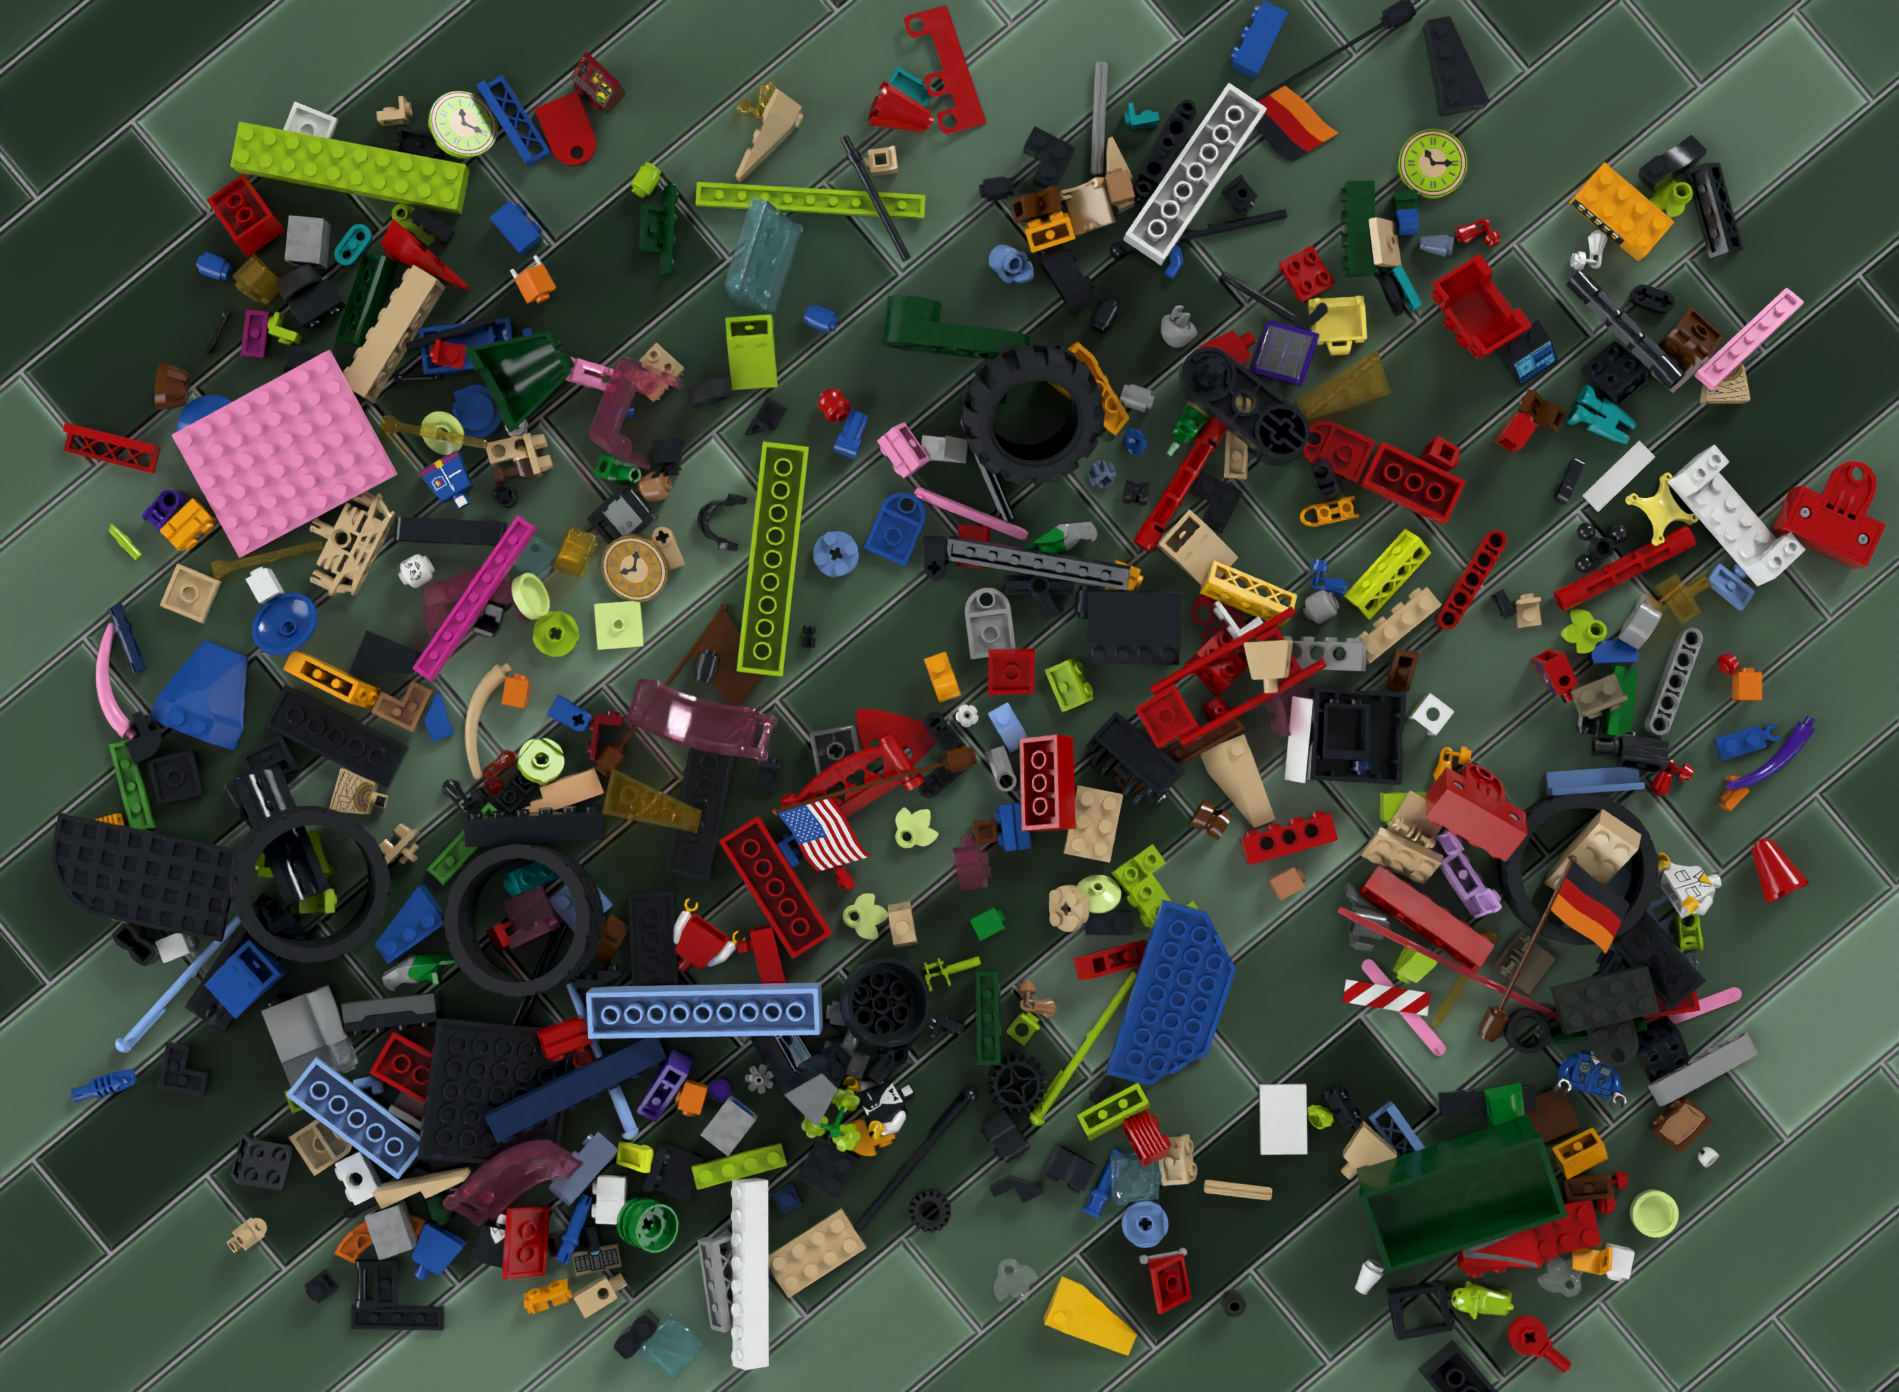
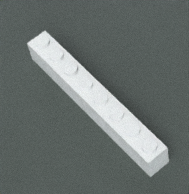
M757 1177L732 1180L731 1289L733 1292V1304L731 1306L733 1315V1328L731 1330L733 1351L731 1358L733 1366L743 1370L769 1366L768 1180Z

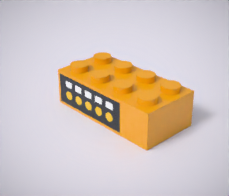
M1605 162L1568 202L1637 262L1649 253L1674 223L1670 217Z

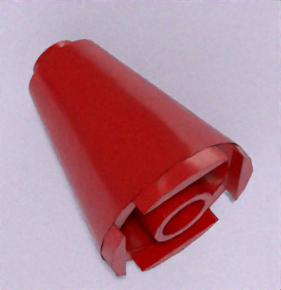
M882 81L879 86L882 92L874 98L868 118L870 120L868 125L924 133L926 129L930 130L934 117L931 116V110L889 82Z
M1764 837L1753 843L1755 847L1751 851L1764 900L1767 904L1809 885L1808 879L1773 839L1767 840Z

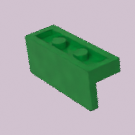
M1610 666L1609 675L1615 674L1622 693L1627 695L1628 700L1623 701V706L1611 711L1609 707L1605 709L1603 735L1621 737L1622 734L1632 732L1638 670L1622 666Z

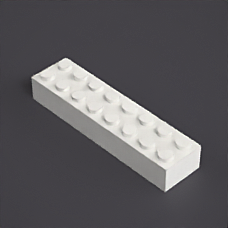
M1228 83L1128 229L1123 240L1159 265H1162L1260 122L1267 108Z

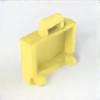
M1364 296L1309 299L1308 316L1320 303L1323 302L1328 306L1327 314L1312 325L1309 331L1320 334L1317 345L1326 344L1331 356L1349 355L1352 342L1364 343L1367 340ZM1346 342V346H1332V343Z

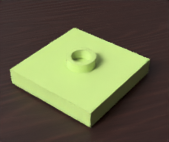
M626 601L594 604L598 650L644 647L641 602Z

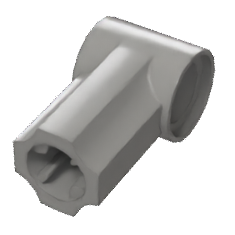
M1001 746L985 752L997 787L1003 792L1014 790L1017 785V779L1005 747ZM1005 775L1011 776L1013 779V784L1009 788H1003L1000 785V779Z

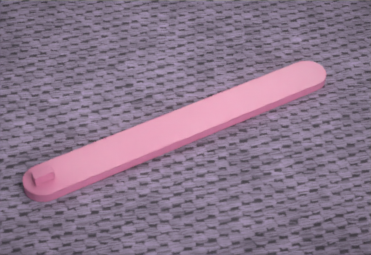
M915 489L914 495L920 500L1020 540H1025L1028 536V532L1021 527L926 489Z
M1366 959L1362 962V970L1374 984L1395 987L1373 960ZM1398 1011L1433 1054L1441 1056L1445 1053V1045L1420 1015Z
M1731 987L1698 1000L1700 1011L1669 1015L1668 1017L1674 1024L1683 1022L1738 1001L1742 996L1741 990ZM1661 1017L1650 1018L1644 1021L1648 1025Z

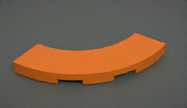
M409 1214L418 1239L427 1219ZM366 1221L358 1225L342 1240L334 1253L335 1255L355 1264V1260L360 1257L366 1248L373 1244Z

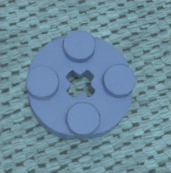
M840 531L827 532L817 540L813 549L814 562L818 569L830 577H840L852 572L859 560L858 546L851 536ZM839 548L841 549L840 554H842V558H837L834 561L830 551Z
M1139 1200L1126 1208L1122 1217V1229L1127 1239L1134 1245L1149 1248L1157 1245L1168 1231V1218L1159 1204L1150 1200ZM1142 1218H1147L1148 1221L1152 1222L1146 1230H1143L1142 1226H1138Z

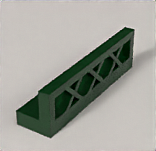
M987 969L976 971L977 1065L1002 1064L1000 971H987Z

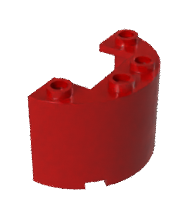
M1478 254L1433 282L1434 291L1431 292V296L1439 305L1445 317L1443 318L1445 327L1449 331L1453 330L1458 345L1462 349L1466 347L1475 358L1482 359L1530 330L1532 325L1520 308L1512 310L1491 281L1493 271L1481 254Z

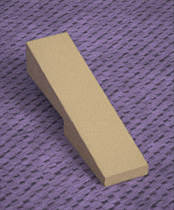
M463 1167L379 1184L373 1195L381 1209L420 1191L426 1199L465 1181L471 1170L469 1167Z

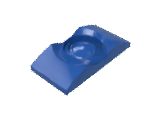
M510 317L495 319L496 325L444 340L443 342L465 345L467 348L513 339ZM468 323L419 328V338ZM432 344L421 348L424 375L456 373L474 369L467 354L463 370L434 364L432 358H430Z

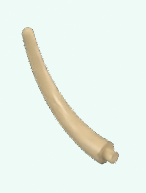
M508 663L501 667L496 664L482 678L472 695L467 710L465 746L469 766L476 780L482 778L477 753L479 719L490 695L505 681L506 674L512 671Z

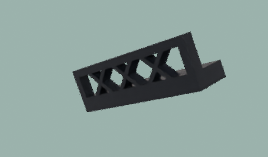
M1720 162L1704 163L1686 170L1689 185L1693 190V201L1709 259L1727 253L1742 251L1743 247Z

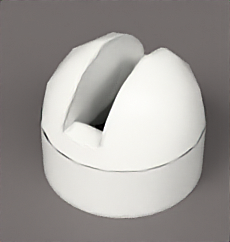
M1710 1147L1702 1148L1705 1151L1704 1154L1698 1152V1159L1706 1168L1719 1157V1154Z

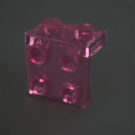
M1311 683L1292 686L1265 701L1268 712H1272L1274 721H1271L1274 734H1278V738L1291 735L1289 726L1292 696L1310 699V688L1313 687Z

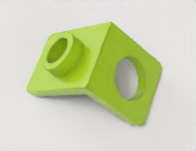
M1021 1011L1007 1029V1034L1022 1045H1025L1033 1033L1041 1028L1040 1024L1037 1023L1039 1019L1031 1012L1025 1014ZM1019 1023H1024L1028 1026L1029 1030L1025 1036H1018L1015 1033V1027Z

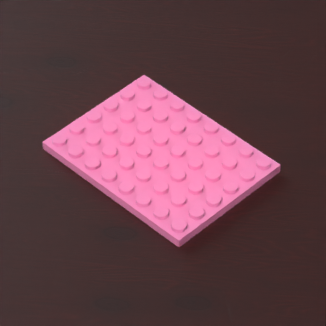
M331 350L316 356L171 435L239 558L398 475Z

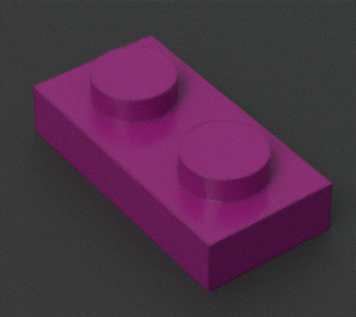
M246 309L241 347L242 356L266 359L269 336L268 321L271 313Z

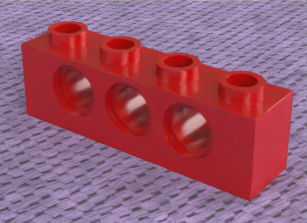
M1324 810L1311 813V818L1302 820V816L1289 819V824L1280 826V823H1274L1266 826L1267 830L1258 832L1257 829L1244 832L1245 836L1240 837V842L1247 865L1338 841L1331 813L1325 814ZM1309 824H1313L1316 828V832L1312 837H1308L1305 834V827ZM1287 830L1292 831L1294 835L1293 841L1290 843H1285L1282 838L1283 833ZM1268 836L1272 844L1269 849L1264 850L1260 845V841L1263 837Z

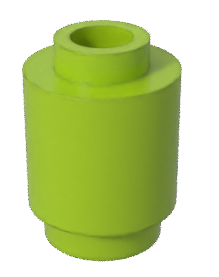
M646 162L644 166L641 165L630 183L633 187L632 192L641 198H644L645 195L650 197L661 179L660 174L662 171L649 162Z

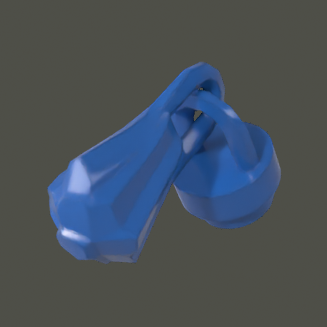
M1314 559L1310 569L1316 570V576L1310 581L1311 587L1317 590H1325L1328 593L1332 592L1337 598L1344 596L1349 588L1347 582L1343 578L1331 579L1320 577L1321 572H1328V561ZM1319 581L1324 582L1323 586H1318L1317 584Z

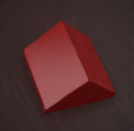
M1183 1254L1148 1259L1158 1314H1163L1191 1299Z

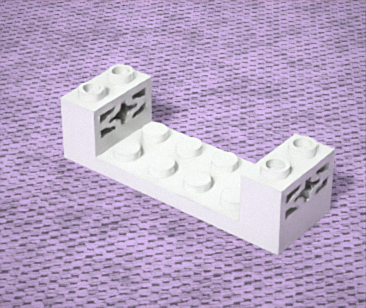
M1713 445L1696 455L1667 483L1757 586H1760L1775 579L1806 549L1791 532L1776 539L1719 473L1729 461Z

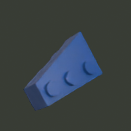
M424 884L416 888L375 944L387 963L394 962L444 927L445 914Z

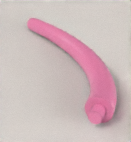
M110 622L103 635L97 656V694L103 713L112 728L123 739L129 737L132 740L137 738L139 734L134 730L135 724L119 708L110 684L109 658L115 635L114 622Z

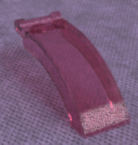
M648 679L638 680L626 718L627 721L647 732L687 747L722 755L754 758L758 761L767 760V748L773 727H776L778 722L776 716L759 713L754 708L730 706L702 700L674 690L662 684L661 681ZM759 724H765L758 748H752Z
M534 1140L521 1143L501 1152L482 1165L453 1195H448L444 1199L443 1206L448 1210H455L471 1220L472 1224L481 1226L488 1218L495 1220L514 1200L535 1185L556 1177L564 1176L569 1179L584 1162L551 1140ZM467 1202L475 1208L479 1209L480 1211L475 1212L474 1210L463 1205L462 1203Z

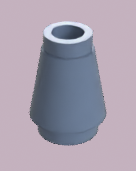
M1448 234L1421 236L1420 250L1446 257V255L1452 256L1454 237H1448Z

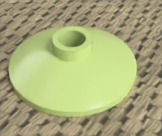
M442 411L432 412L422 422V437L433 451L449 455L455 450L459 451L463 446L465 439L463 427L451 414Z
M1091 875L1082 879L1077 885L1081 890L1079 892L1082 897L1087 898L1089 912L1091 913L1109 912L1121 900L1120 886L1108 876Z

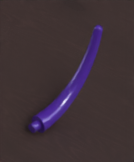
M1806 716L1803 722L1798 721L1785 744L1768 762L1744 777L1727 782L1726 787L1729 790L1749 787L1779 771L1807 743L1815 731L1811 727L1815 719Z

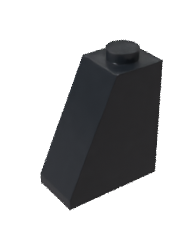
M366 631L349 674L357 676L414 674L415 670L412 668L422 652L374 632Z

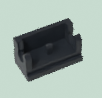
M403 126L397 127L396 132L399 138L398 142L394 143L395 148L398 150L397 152L439 160L444 159L445 151L436 144L437 141L432 133Z

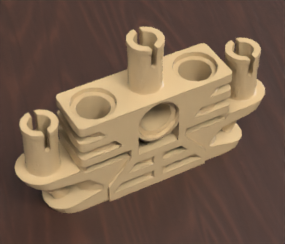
M364 492L360 494L361 497L356 496L351 499L368 507V512L346 503L335 527L318 518H315L312 523L320 526V528L313 525L310 526L311 532L328 539L316 565L337 574L333 578L316 569L313 575L321 578V580L311 576L310 582L328 590L329 596L351 592L352 596L357 595L371 570L396 517L394 511L389 512L387 506L382 501L383 497L380 493L375 496ZM379 512L385 517L383 521L377 519ZM342 533H346L348 540L345 544L340 545L339 536ZM347 578L353 581L352 585L344 584Z

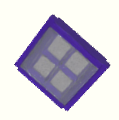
M1268 320L1251 372L1258 376L1302 387L1320 334Z

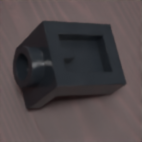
M765 756L764 760L758 761V769L753 787L777 791L782 765L777 764L778 759Z
M939 1013L937 1018L933 1016L928 1029L932 1031L931 1037L935 1038L940 1026L944 1027V1032L955 1036L956 1033L962 1034L965 1023Z

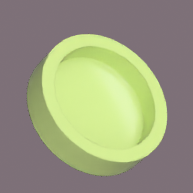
M524 573L513 580L511 586L512 596L523 615L535 620L549 612V596L545 586L538 577L531 573Z
M1650 1189L1639 1193L1634 1198L1630 1207V1218L1635 1228L1649 1237H1662L1669 1234L1675 1228L1679 1218V1211L1672 1197L1660 1190Z

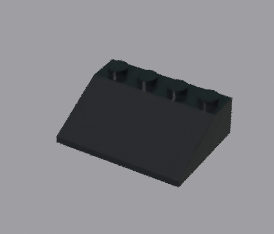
M1089 589L1086 634L1087 664L1179 665L1182 592Z

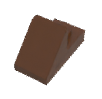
M1395 649L1391 653V666L1386 681V689L1409 692L1419 652Z
M611 914L604 926L601 943L594 958L609 965L629 931V924Z

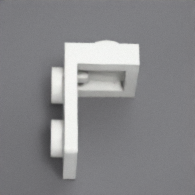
M1219 600L1213 604L1215 606L1213 612L1220 621L1224 619L1229 627L1226 629L1233 639L1263 623L1260 617H1257L1239 629Z

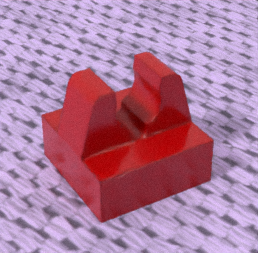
M500 923L486 931L496 951L510 945L517 938L516 934L508 936L505 932L507 928L512 926L511 923Z

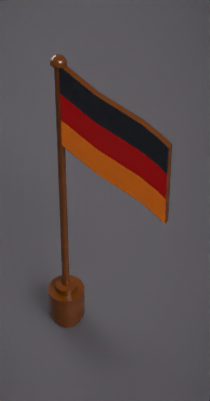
M1574 855L1568 857L1569 862L1499 1007H1489L1478 1027V1035L1486 1041L1495 1042L1496 1039L1500 1038L1509 1017L1503 1008L1550 910L1569 927L1594 941L1607 953L1630 906L1618 892L1592 877L1576 863L1577 858Z

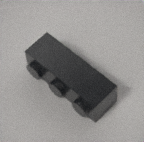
M419 205L410 215L411 219H413L411 221L418 227L421 225L424 228V232L428 235L432 233L436 236L434 239L441 244L442 242L447 244L455 234L452 229Z

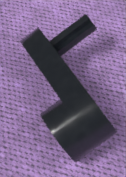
M1202 347L1187 356L1179 371V384L1182 392L1190 401L1248 445L1253 455L1259 461L1267 465L1279 466L1289 463L1305 448L1309 440L1310 427L1304 414L1232 356L1217 347ZM1241 396L1247 397L1252 402V411L1248 413L1239 411L1235 404L1236 398ZM1278 429L1283 432L1279 441L1274 438ZM1278 450L1282 454L1275 453L1274 451Z

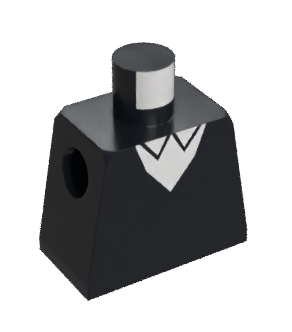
M498 1212L495 1223L486 1222L471 1253L470 1261L503 1268L506 1212Z

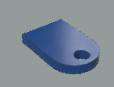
M899 492L889 496L881 506L864 549L906 567L925 523L926 514L922 502L916 496L906 492ZM904 499H911L913 501L914 507L911 511L902 510L900 505Z

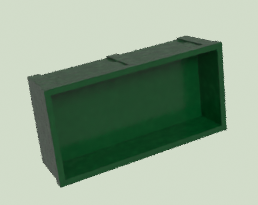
M1526 1114L1516 1117L1514 1120L1449 1141L1444 1140L1435 1143L1436 1145L1384 1162L1357 1168L1360 1185L1359 1195L1387 1274L1568 1217L1543 1138L1540 1133H1537Z

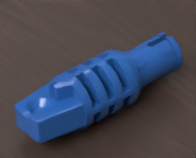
M133 1069L115 1071L94 1078L87 1085L71 1089V1096H76V1098H73L75 1103L91 1097L101 1098L135 1084L137 1078Z

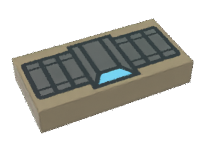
M618 1243L600 1246V1249L595 1251L572 1254L576 1276L622 1266Z

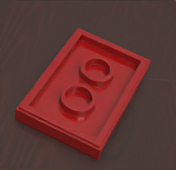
M550 1206L507 1208L502 1269L503 1279L546 1276Z

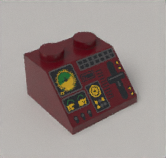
M586 51L571 76L574 83L572 87L581 96L586 94L591 99L589 103L597 111L602 109L608 114L624 97L625 92L620 82Z

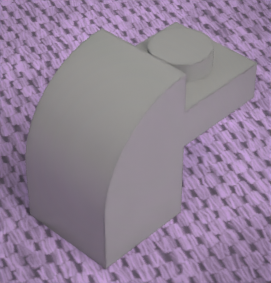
M1642 593L1637 599L1633 613L1623 623L1618 638L1639 649L1657 626L1662 616L1660 612L1662 603Z

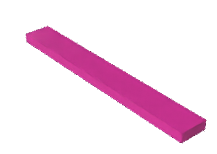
M519 515L516 516L412 668L431 682L435 680L537 531V527Z

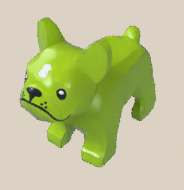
M1467 1280L1465 1287L1454 1290L1451 1297L1452 1305L1459 1311L1469 1313L1472 1319H1476L1477 1313L1506 1316L1514 1308L1511 1304L1512 1294L1510 1290L1497 1287V1291L1485 1288L1474 1281Z

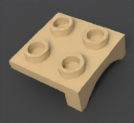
M1096 177L1082 185L1059 191L1061 201L1066 202L1075 236H1080L1115 223L1104 178Z

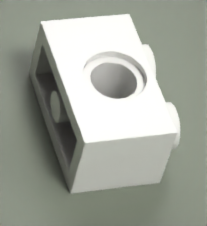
M358 1151L335 1163L336 1176L340 1181L343 1180L347 1188L345 1189V1194L350 1202L353 1201L354 1205H357L374 1197L373 1192L382 1183L370 1158ZM355 1172L361 1174L363 1178L362 1183L354 1181L353 1174Z

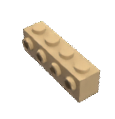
M1418 587L1408 595L1410 599L1406 603H1398L1390 610L1392 612L1390 616L1386 619L1383 616L1373 624L1374 629L1369 633L1364 631L1356 637L1360 638V643H1367L1366 664L1373 662L1442 605L1428 587L1423 589Z

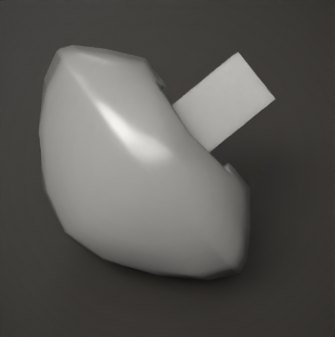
M1182 305L1175 306L1171 315H1165L1161 322L1162 337L1169 346L1174 348L1187 345L1197 336L1195 326L1188 321L1190 314L1182 313L1184 309Z

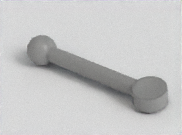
M1180 1248L1178 1251L1151 1256L1142 1254L1139 1260L1142 1264H1147L1148 1259L1175 1254L1186 1256L1187 1250Z

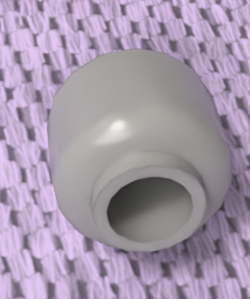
M1320 590L1306 598V607L1303 608V612L1308 620L1312 619L1315 623L1321 624L1336 616L1339 604L1332 592L1328 593L1325 590Z

